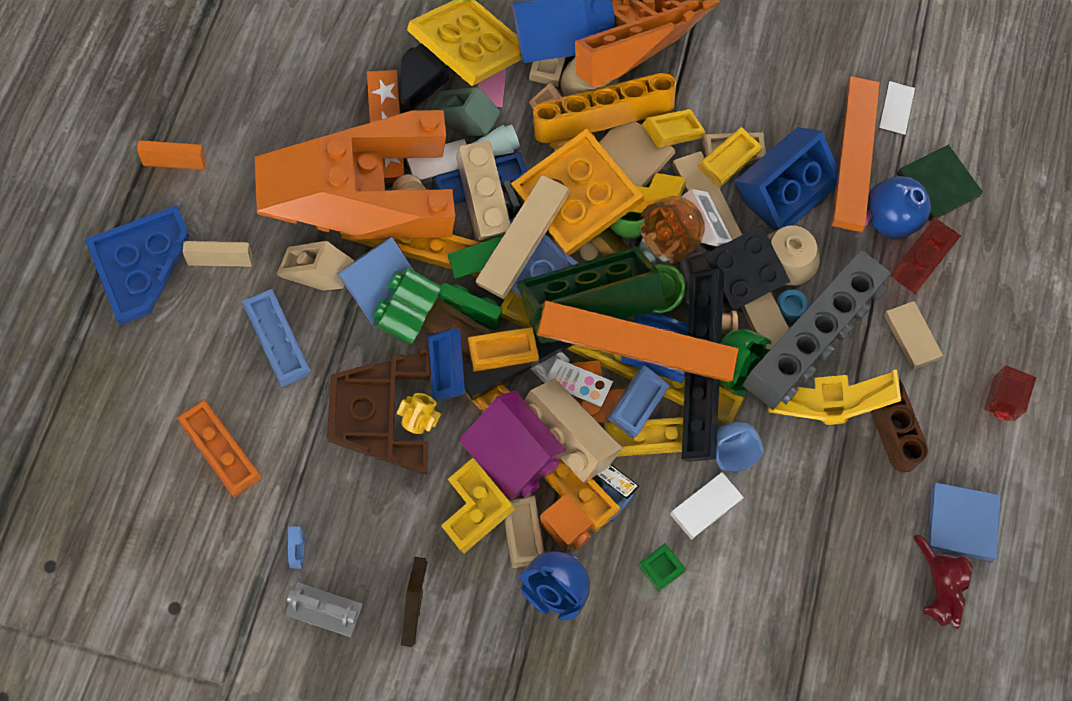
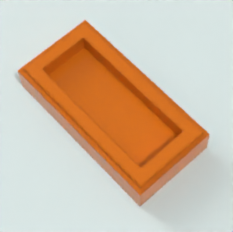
M138 141L137 152L143 166L206 169L207 159L201 144Z

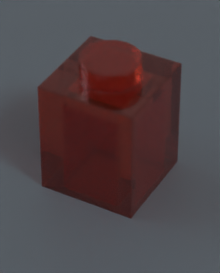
M1005 365L994 376L984 410L992 412L995 417L1001 420L1016 421L1027 411L1036 377Z

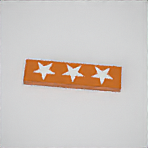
M397 70L367 71L370 123L399 115ZM382 158L385 183H394L397 178L404 175L403 158Z

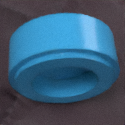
M797 290L784 291L776 301L784 320L789 323H795L809 308L808 299Z

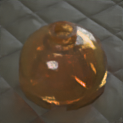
M677 196L665 197L649 204L642 211L641 217L644 215L645 217L644 224L640 226L641 234L646 245L657 257L663 254L666 258H670L667 262H679L690 256L701 245L705 233L704 220L698 208L688 199Z

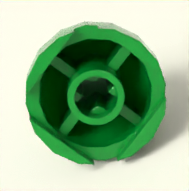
M738 329L726 334L721 339L720 344L738 348L733 380L730 382L720 380V385L732 393L741 396L748 392L742 385L750 372L770 351L766 348V344H771V340L757 332L748 329Z

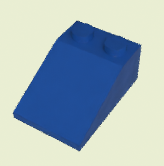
M520 0L512 3L521 59L524 63L574 56L576 40L616 27L612 0Z

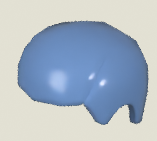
M737 421L725 424L717 430L716 462L722 470L730 472L746 470L756 464L762 457L764 448L757 430L751 424Z

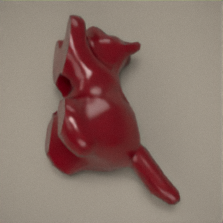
M916 534L914 535V540L930 566L936 591V598L931 605L924 607V614L929 615L941 626L950 624L952 620V626L959 629L966 601L962 592L969 588L973 565L964 555L934 554L928 541L921 535Z

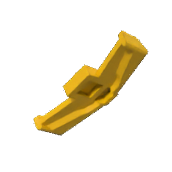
M892 370L891 373L851 386L848 385L847 375L814 378L815 389L796 387L799 390L787 405L781 401L774 410L767 406V412L821 420L826 425L844 424L851 417L900 402L901 393L898 370Z

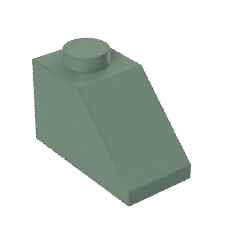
M479 87L440 91L429 110H443L445 126L467 137L487 135L494 128L495 120L501 112Z

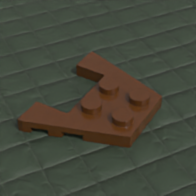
M429 348L420 349L418 353L403 356V354L395 356L390 361L376 365L371 363L332 374L330 380L328 442L420 474H428V441H394L396 380H430Z

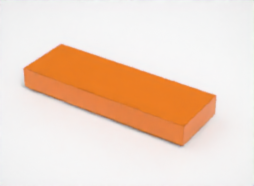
M205 399L177 417L180 425L233 498H236L262 480L257 469Z

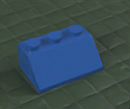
M797 127L737 178L735 182L746 206L775 231L785 226L794 225L836 188L838 167L822 131Z

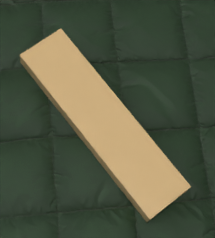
M541 175L475 282L478 286L502 299L506 298L571 193L568 187Z

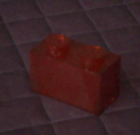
M935 217L901 259L890 276L916 294L961 235Z

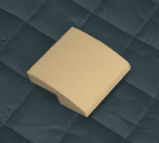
M637 122L613 127L599 142L632 183L642 187H646L654 178L655 173H658L675 154V149L672 146L657 148L644 127Z

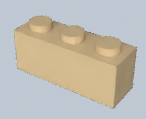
M490 140L461 145L458 148L456 160L475 240L482 243L504 235L511 224Z
M555 378L530 390L524 399L525 403L567 450L560 458L583 483L606 470L621 451L622 447Z

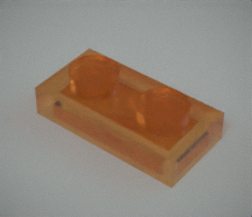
M438 299L426 315L421 327L431 335L452 328L460 330L462 355L470 360L468 337L493 333L441 299Z

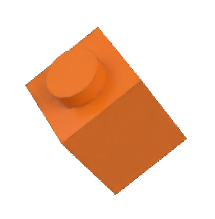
M567 493L540 515V525L565 553L572 547L576 550L580 549L592 537L589 532H591L593 522Z

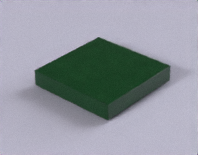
M949 144L900 168L897 172L898 176L917 180L926 189L931 203L928 218L930 222L977 199L983 193Z

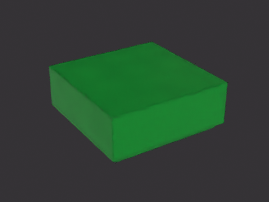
M666 543L638 564V567L658 592L687 570Z

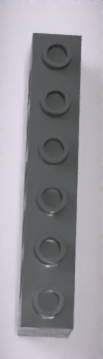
M860 250L755 366L742 386L772 410L781 401L787 405L799 390L795 387L799 380L804 383L809 380L817 370V367L813 364L818 359L824 362L836 348L832 345L834 340L837 338L842 342L853 328L850 322L854 318L860 321L871 308L868 304L870 299L873 298L877 301L887 290L888 286L884 282L891 272L863 250ZM798 348L803 349L807 354L802 353ZM779 369L785 370L788 375L783 374Z

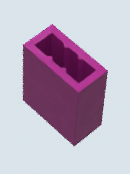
M516 391L497 396L459 439L509 500L521 495L524 498L532 495L540 487L539 479L543 475L547 477L553 473L561 464L558 459L567 451Z

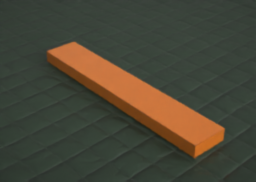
M850 76L848 81L832 226L858 232H863L865 228L880 82L853 76Z
M545 301L543 304L537 331L538 336L726 382L733 380L738 348L549 301Z

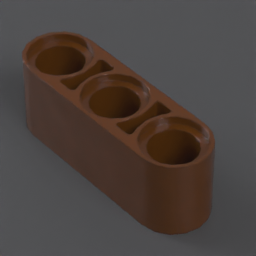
M899 379L901 401L872 410L871 413L891 465L897 471L906 473L914 470L927 457L928 447L905 387ZM891 419L898 420L902 424L903 429L895 427ZM903 449L910 450L914 455V459L906 457Z

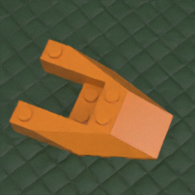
M612 0L616 27L575 41L576 74L592 87L602 86L608 81L621 77L677 41L722 0Z
M412 110L255 156L257 214L297 224V221L315 225L317 230L329 232V229L350 234V238L452 237L455 221L452 189L385 191L382 159L443 157L446 141L444 111Z

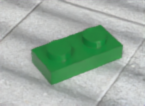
M444 282L438 294V306L494 331L497 330L502 320V308L495 301L486 297L478 298L470 294L466 288L457 284L451 286Z

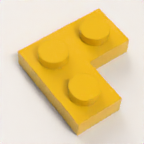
M474 458L470 459L448 478V481L464 499L466 504L441 525L464 554L516 510Z

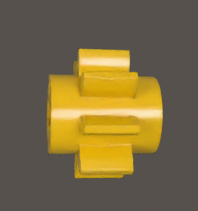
M415 393L413 397L407 396L406 400L403 399L397 410V414L403 416L401 421L402 427L414 434H423L425 430L431 431L432 427L435 428L441 413L434 411L437 405L436 401L423 393Z

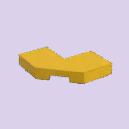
M655 173L649 188L636 186L643 194L644 202L631 210V212H647L652 210L653 205L661 203L669 206L681 197L685 188L686 178Z

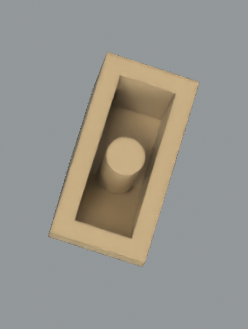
M328 241L291 246L286 250L277 275L322 291L343 289L345 284L337 273L353 263L354 260Z

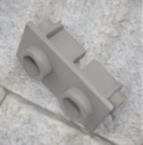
M297 582L295 589H291L287 598L289 605L285 616L351 638L363 604Z

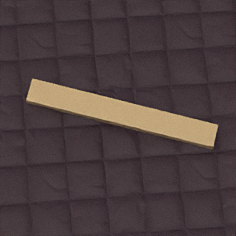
M699 151L673 160L672 167L676 175L686 178L684 192L687 193L691 189L708 192L731 239L733 240L741 236L742 233L720 188L698 169L699 162L704 159L702 152ZM711 245L713 250L719 247ZM771 292L741 307L752 331L771 340V344H766V348L769 350L789 330ZM779 369L783 374H788L785 370Z

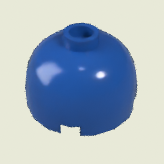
M894 176L873 186L868 194L867 210L871 209L873 219L870 221L882 235L890 239H899L916 233L924 226L930 215L931 203L926 189L917 180L905 176Z
M548 551L539 554L526 566L519 577V580H523V585L520 588L522 594L530 604L546 615L549 613V609L559 613L560 615L557 619L560 620L575 618L584 607L589 596L590 579L587 571L578 558L564 552Z

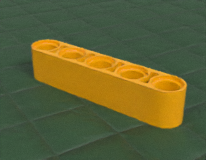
M658 73L541 102L533 109L534 137L541 143H553L576 137L585 129L593 133L644 120L648 117L667 114L675 106L676 80L669 74Z

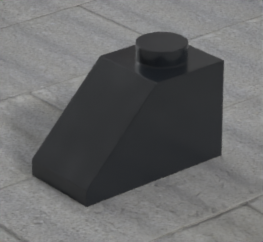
M422 43L416 48L412 47L407 50L401 59L402 113L414 110L449 80V66Z

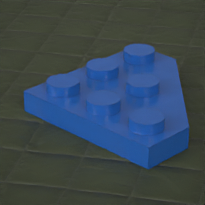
M177 205L85 239L119 325L152 313L183 252V242L188 241L190 238Z

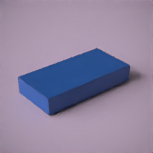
M452 328L428 336L433 399L442 401L464 395L465 386L460 330Z

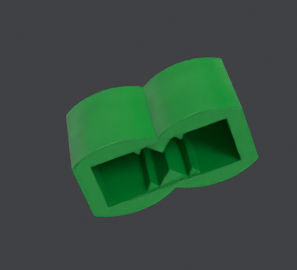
M402 268L400 272L396 270L387 284V288L390 289L385 300L381 299L375 306L372 316L375 317L373 326L405 344H412L425 321L426 315L432 308L441 286L410 268Z

